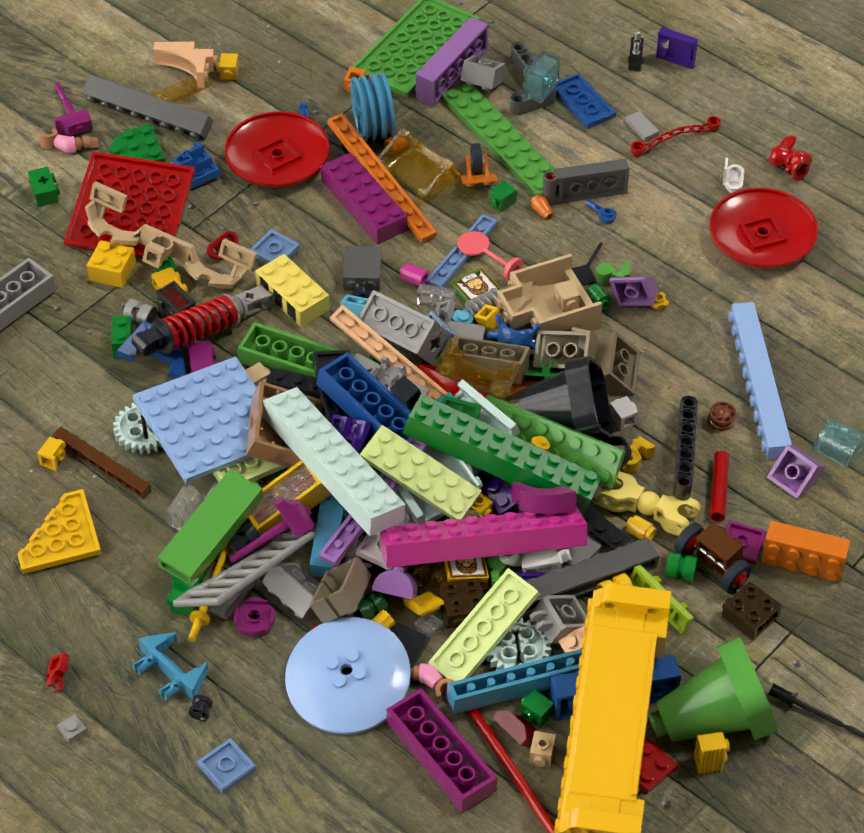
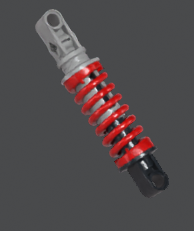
M262 285L232 296L226 293L221 294L213 300L198 304L180 313L154 320L151 328L136 333L131 343L144 356H149L158 351L169 354L178 349L179 346H186L187 343L191 344L195 340H201L203 337H209L211 334L238 326L240 320L248 315H253L256 312L270 308L275 302V296Z

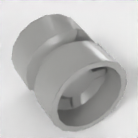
M131 298L124 307L123 316L131 315L132 324L137 323L140 326L144 321L152 324L157 318L158 311L155 306L144 304L142 301Z

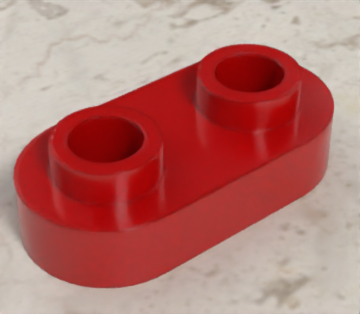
M233 231L223 232L207 246V254L211 259L218 260L221 258L218 255L224 239L227 238L229 241L238 244V237Z

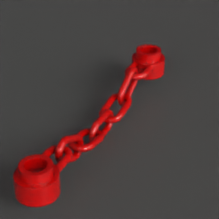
M710 116L705 124L678 127L659 135L648 143L634 141L631 144V153L635 157H640L645 151L651 150L661 142L682 133H700L708 130L715 132L720 128L721 119L717 116ZM669 134V137L663 139L662 136Z

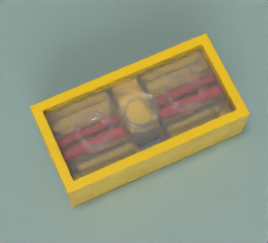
M300 460L262 488L263 499L249 515V519L256 530L262 535L283 521L282 516L273 503L278 497L281 496L286 500L298 499L303 507L308 506L311 510L329 497L331 493Z

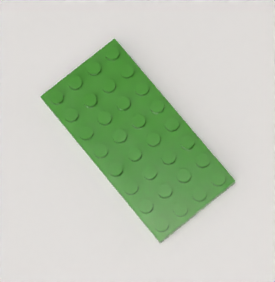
M419 0L352 67L365 69L367 80L370 74L377 76L378 73L383 72L387 78L390 91L408 98L416 89L415 75L417 71L425 66L426 62L435 55L436 51L444 46L446 41H449L453 34L462 27L464 22H467L471 17L480 20V17L441 0Z

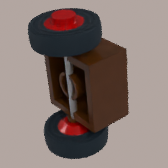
M713 522L706 529L698 523H692L680 533L675 541L674 550L676 553H681L682 557L690 555L696 550L698 559L722 577L720 587L728 594L735 593L739 587L745 584L751 574V565L743 560L742 543L737 538H732L727 534V531L722 526H717Z

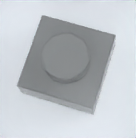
M75 714L57 725L59 732L69 744L87 733L86 727Z

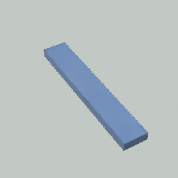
M482 214L468 232H481L488 237L497 227L498 220ZM456 244L426 279V285L442 291L471 256L462 253Z

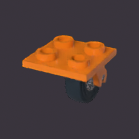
M472 143L470 146L471 154L466 155L467 174L460 175L462 184H466V186H476V183H483V185L494 184V182L498 181V177L495 172L489 173L487 153H482L480 143Z

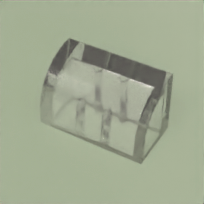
M421 283L417 291V304L437 307L438 303L448 299L456 302L458 290Z
M188 483L184 484L166 511L168 526L179 530L204 501L201 493Z

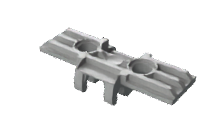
M358 353L354 356L390 392V387H392L396 380L400 379L403 375L407 376L405 366L399 364L397 368L391 365L389 358L385 356L381 357V365ZM411 381L420 389L423 395H428L429 389Z

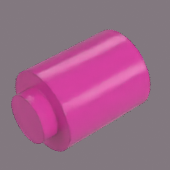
M407 263L401 268L400 275L402 280L423 288L426 285V279L429 277V271Z

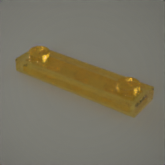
M192 76L150 95L175 103L211 87V81L208 79V81H205L204 88H198L197 81Z

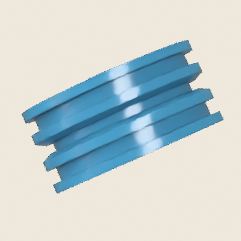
M383 72L378 73L377 76L370 74L368 80L364 75L360 76L359 80L356 77H352L350 80L351 102L356 128L365 142H368V138L370 141H376L377 135L381 140L386 139L387 135L388 137H395L394 107L385 74Z

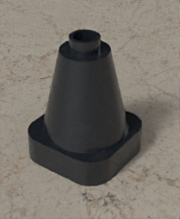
M590 356L566 360L564 371L506 397V402L595 439L601 440L613 436V424L604 373L600 363Z

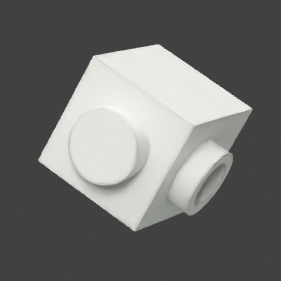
M627 396L610 403L611 418L620 431L637 424V407Z

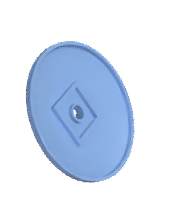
M357 617L331 620L309 631L293 649L285 673L286 690L296 712L313 727L328 733L341 735L362 733L387 721L386 709L406 697L411 678L409 658L397 636L388 628L375 621ZM350 667L353 670L349 675H343L341 673L342 669Z

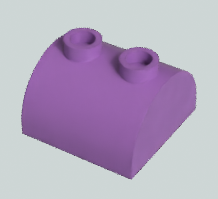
M398 566L381 573L375 579L372 590L412 600L417 597L418 584L414 575L407 570L408 566Z

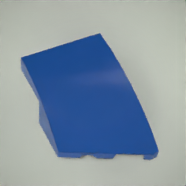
M198 141L193 143L194 147L191 150L183 151L172 160L173 164L195 167V174L190 189L222 175L220 169L213 163L212 158L205 152L203 145Z

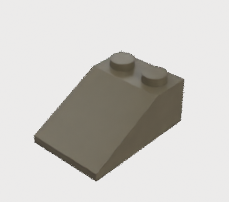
M538 330L533 367L542 369L540 366L541 359H544L545 366H549L550 359H553L551 370L564 371L566 360L586 356L596 359L598 337L591 332Z

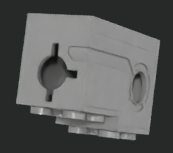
M375 290L372 291L358 317L390 345L394 344L396 348L431 365L450 333L437 321Z

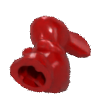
M790 135L781 140L780 145L771 149L769 162L773 167L785 166V172L791 173L792 178L799 181L809 172L812 155L805 151L792 149L795 145L796 137Z

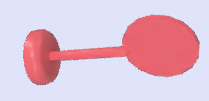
M467 232L458 239L457 246L462 253L470 256L486 253L504 265L503 276L508 281L510 280V272L524 268V261L518 257L512 258L507 263L489 251V239L481 232Z

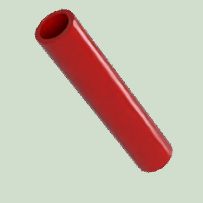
M721 450L714 453L710 519L716 522L723 521L726 517L729 453Z

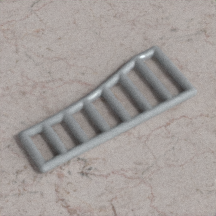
M308 531L297 538L294 537L292 532L278 535L240 562L179 596L173 601V606L199 607L223 604L315 537V533ZM196 597H213V598H196Z

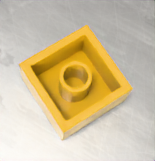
M100 240L86 265L89 281L123 288L136 264L134 248Z

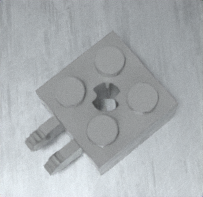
M473 55L464 60L460 80L465 81L467 85H479L484 90H491L503 82L506 64Z
M547 595L540 600L533 609L532 614H530L531 621L538 623L535 627L537 631L544 632L551 644L559 643L560 639L572 631L584 627L587 617L575 595Z

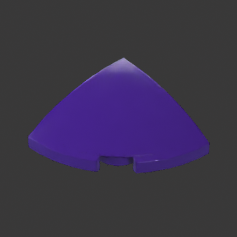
M334 414L332 418V426L358 453L368 435L371 423Z

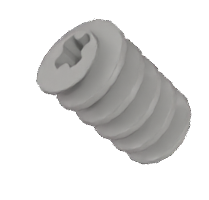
M491 288L489 291H485L483 294L466 301L465 309L472 314L473 324L477 322L474 316L485 304L496 307L495 300L497 299L498 289Z

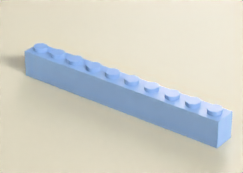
M754 302L732 304L731 311L728 312L729 323L732 322V335L736 336L735 347L740 352L739 363L743 364L742 374L743 378L747 380L746 391L751 395L750 406L751 408L754 407L753 418L754 422L758 423L757 434L762 439L761 450L765 452L767 459H778L785 447L792 444Z

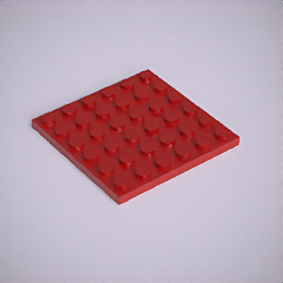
M92 151L64 240L65 246L95 251L100 240L110 242L113 237L110 234H103L99 237L88 226V216L85 207L92 201L90 195L94 182L101 183L128 195L125 210L122 213L109 207L106 208L103 218L109 225L123 231H136L147 224L176 237L194 178L195 167ZM138 243L136 246L124 245L134 248L135 257L143 258L145 245Z

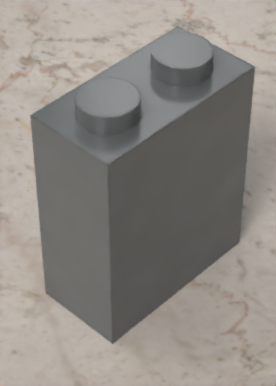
M345 246L344 290H353L355 282L366 281L371 285V291H380L382 246Z

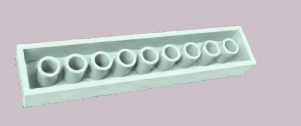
M297 387L263 400V418L369 536L404 522L405 503Z

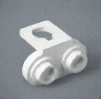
M726 158L722 185H725L730 193H734L743 188L744 168L737 164L728 166V158Z

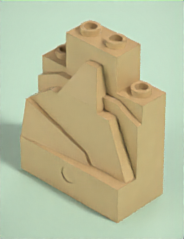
M571 254L510 272L509 288L497 291V299L495 300L496 307L501 310L505 323H508L511 329L531 323L532 327L535 324H540L539 330L564 331L572 329V327L588 331L600 329L602 303L601 301L592 303L571 269ZM572 280L580 294L579 308L562 312L559 305L556 306L554 302L555 284Z

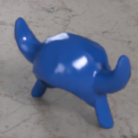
M495 314L498 329L488 331L484 340L491 341L495 339L501 343L528 346L535 350L536 339L534 336L540 329V324H535L532 329L519 331L509 328L503 322L502 316Z

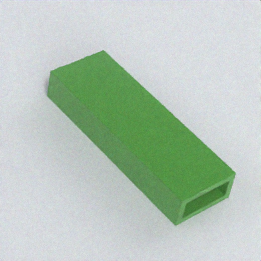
M229 470L157 557L159 567L192 587L262 501L263 493L261 486L256 482L248 481L242 474Z

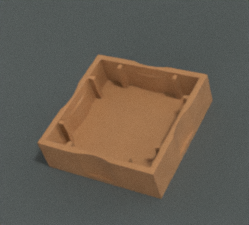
M260 381L252 394L246 455L291 468L301 459L263 418V400L288 390ZM305 395L323 415L321 400Z

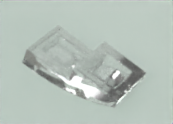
M441 607L425 616H421L414 623V627L428 637L434 636L445 629L446 624Z

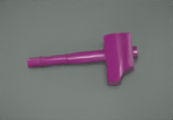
M55 83L56 93L62 100V104L67 112L66 115L53 118L54 128L58 131V135L72 136L92 130V120L86 109L75 111L70 99L64 92V88L60 83Z
M281 496L278 497L273 503L282 516L283 521L229 556L231 562L235 563L290 529L295 538L308 532L315 526L309 517L312 513L308 506L303 507L298 499L286 500Z

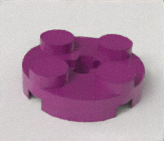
M247 599L240 607L238 605L234 611L235 626L241 635H268L275 623L274 608L267 604V601L264 599ZM256 614L258 619L252 620L249 617H253Z

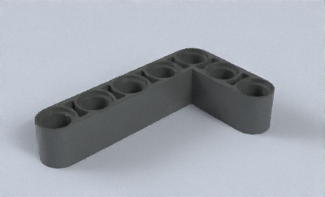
M522 41L513 42L511 44V61L531 88L515 92L511 95V113L522 115L554 104L556 101V85L526 44Z

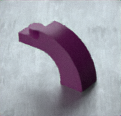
M520 482L511 484L512 502L519 505V510L539 514H556L576 510V490L565 486L541 489Z

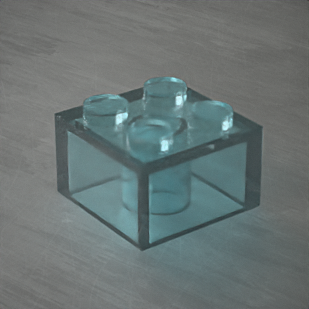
M541 51L538 56L534 57L532 63L526 66L523 73L525 76L523 84L525 97L543 103L559 84V57Z

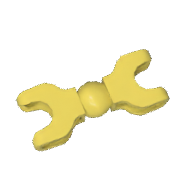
M619 471L617 477L621 482L616 480L614 488L603 489L597 497L600 506L613 512L628 510L636 512L638 508L639 512L643 515H654L653 520L658 521L666 532L677 536L689 525L687 518H695L701 510L699 502L692 498L681 501L677 500L674 496L662 495L660 498L655 492H644L645 487L638 485L632 475Z

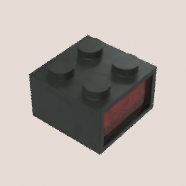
M175 281L156 291V303L160 319L196 306V302Z

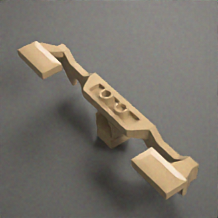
M93 183L90 195L92 201L85 207L88 216V226L99 237L103 234L112 235L113 237L110 241L112 243L134 246L141 243L145 245L143 262L159 268L162 265V261L170 256L185 263L184 268L195 280H198L200 277H206L210 280L208 286L223 289H233L239 280L249 270L253 269L257 253L227 239L222 241L218 256L234 263L231 274H219L202 265L194 245L147 224L136 231H123L109 225L103 218L106 208L109 207L122 213L125 210L128 195L101 183Z

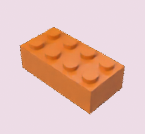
M770 521L761 563L804 573L809 576L824 578L829 581L841 582L850 540Z

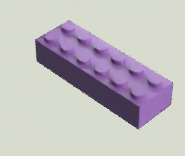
M471 17L467 22L463 23L462 27L453 34L449 41L444 43L440 50L436 51L435 55L426 62L425 66L417 71L415 75L416 100L434 107L441 100V94L449 91L460 80L464 60L473 55L481 57L488 50L487 23Z

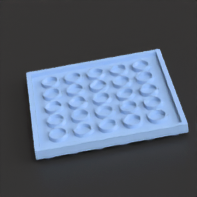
M237 357L133 394V401L185 484L252 458L246 455L252 394L257 387Z

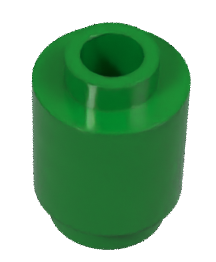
M596 284L588 287L586 293L592 303L601 301L602 310L607 309L612 301L607 292Z

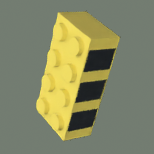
M285 254L255 271L256 286L262 285L274 295V303L300 327L330 310L329 294Z

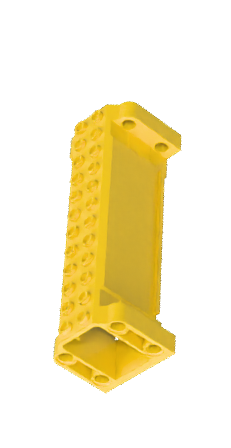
M605 584L601 589L594 590L593 598L588 599V613L585 619V634L582 639V654L579 660V675H577L576 695H574L573 715H571L570 736H568L567 756H565L564 777L562 776L561 797H559L558 818H556L555 833H641L645 800L637 799L654 663L655 658L664 659L671 591L620 584Z

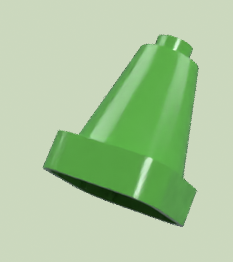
M740 637L716 646L720 656L718 660L656 702L658 711L650 713L648 716L657 738L669 734L671 741L676 742L695 739L697 735L717 732L726 734L750 730L755 741L778 732L770 705Z

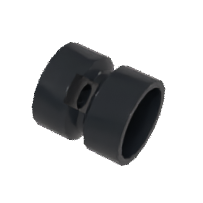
M250 521L242 527V532H236L229 541L235 550L238 551L256 540L261 534Z

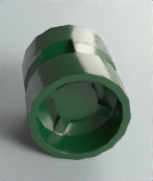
M372 591L365 596V599L360 600L357 606L358 609L353 615L357 618L372 620L382 610L389 612V606L380 592Z

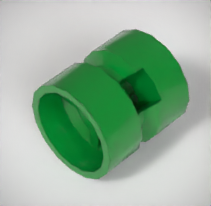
M670 551L665 577L672 579L681 577L682 581L693 583L698 557L690 555L682 557L681 553Z

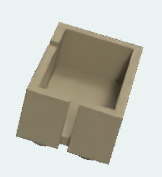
M359 557L327 570L309 606L322 623L339 619L345 614L350 615L358 609L357 606L372 575Z

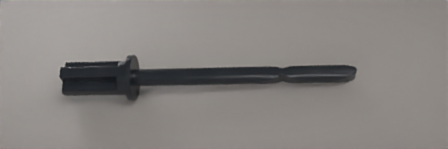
M773 683L768 695L790 705L789 708H792L795 704L837 726L844 727L856 736L864 738V732L845 725L839 719L797 699L799 693L796 692L794 694Z

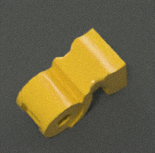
M641 436L633 439L630 446L632 450L631 458L622 468V471L627 474L636 473L641 468L642 457L651 459L655 456V445Z

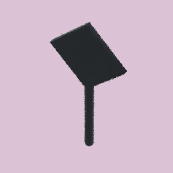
M602 242L599 243L586 265L571 268L582 286L596 283L590 265L602 247Z

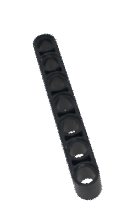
M683 396L681 398L678 413L673 496L681 501L690 498L694 477L698 400L693 396Z

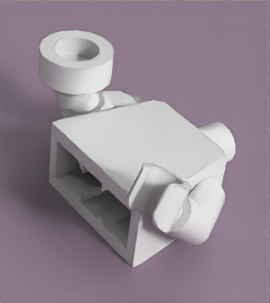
M563 548L499 555L500 561L513 567L522 565L523 573L554 572L562 569L561 564L563 562L572 561L570 551Z

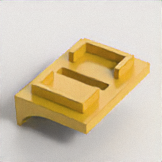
M429 591L412 600L403 598L405 607L421 616L440 609V605L444 604L441 598Z

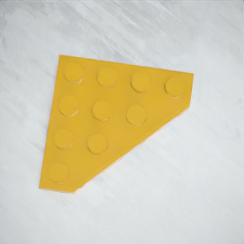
M83 489L63 494L56 508H52L44 519L43 525L36 529L29 538V543L26 547L19 551L18 559L22 574L101 554Z

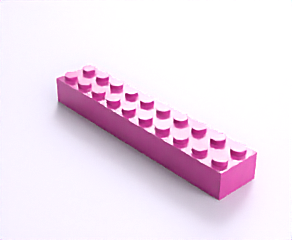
M577 507L576 510L556 514H539L526 511L524 513L508 512L505 515L488 514L485 517L477 518L469 516L459 520L427 521L422 524L407 523L403 526H393L379 532L380 551L387 568L587 546V523Z

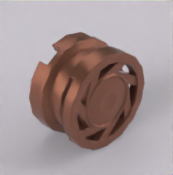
M727 402L714 403L709 411L708 422L710 426L719 431L731 429L735 424L736 409Z

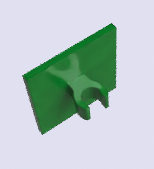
M541 359L540 366L542 370H528L525 372V375L550 377L559 372L551 371L553 359H550L549 366H545L544 359Z

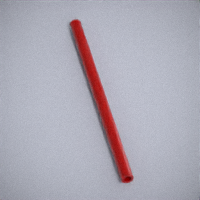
M477 708L468 710L467 713L548 833H555V823Z

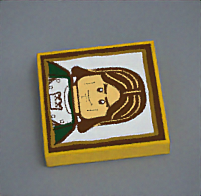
M485 557L444 561L448 582L479 578V582H488L489 575Z

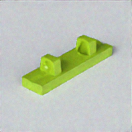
M641 565L634 567L630 576L633 586L666 590L660 584L662 580L658 576H651ZM671 595L669 622L681 634L687 633L694 617L687 611L689 606L685 602L679 603Z

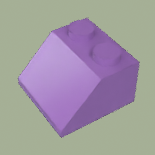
M654 277L610 278L609 281L619 306H654L658 293Z
M787 445L767 478L796 499H799L816 484L826 467L797 446Z

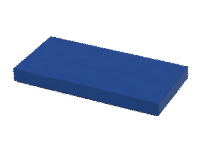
M579 73L554 83L556 85V96L587 129L616 117V112Z

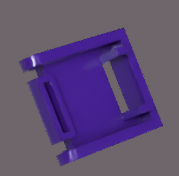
M661 27L658 32L656 58L693 69L695 67L698 39ZM669 39L668 49L664 48L663 43H666Z

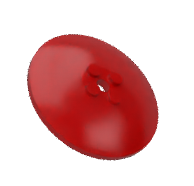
M274 111L252 116L238 124L231 131L225 143V158L230 169L246 182L263 187H287L302 183L316 175L321 170V166L327 162L329 156V140L322 127L312 119L292 112Z
M747 188L729 194L715 206L711 213L709 224L710 234L714 243L726 256L744 265L757 268H780L800 261L813 249L818 235V224L810 208L795 196L771 188Z

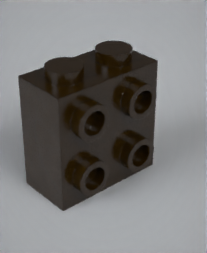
M479 578L439 584L437 597L444 601V604L440 605L447 629L458 628L484 597Z
M748 582L745 586L739 587L732 598H727L722 605V618L754 641L780 616L782 605L755 584Z

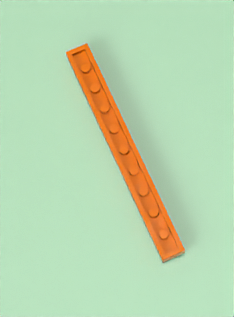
M341 113L329 118L327 124L347 150L406 213L408 227L417 239L423 243L436 237V230L344 114Z

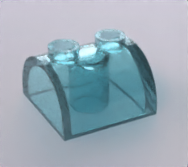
M831 418L822 428L816 440L814 450L848 468L864 447V434Z

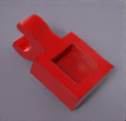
M64 652L50 658L46 676L49 677L46 681V686L49 687L55 683V692L62 690L64 687L61 675L66 673L70 657Z

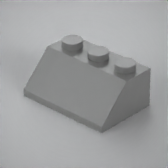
M278 563L267 572L262 583L267 587L268 592L278 596L281 599L280 602L295 611L294 614L300 619L315 618L317 616L309 605L320 584L297 563Z

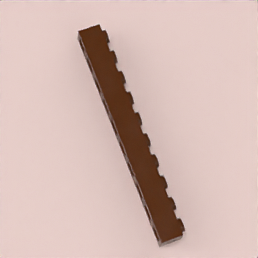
M60 427L53 433V438L61 439L65 442L66 450L140 498L145 499L152 492L151 484L148 481H144L139 475H135L131 470L124 468L111 457H107L103 452L96 450L94 446H90L86 441L79 439L77 435L70 433L69 430Z

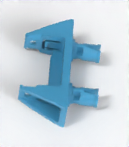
M175 632L138 639L140 651L145 656L136 663H133L132 667L135 671L138 670V674L141 675L152 665H155L171 680L170 683L159 689L161 697L164 696L167 701L179 690L183 691L191 700L195 695H198L208 672V663L204 662L199 668L196 667L185 674L168 656L164 655L163 653L169 649V646L177 642V634Z

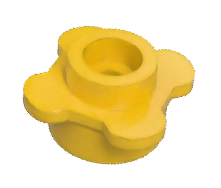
M664 292L657 293L654 306L651 307L661 310L668 306L669 301L665 298L666 294Z

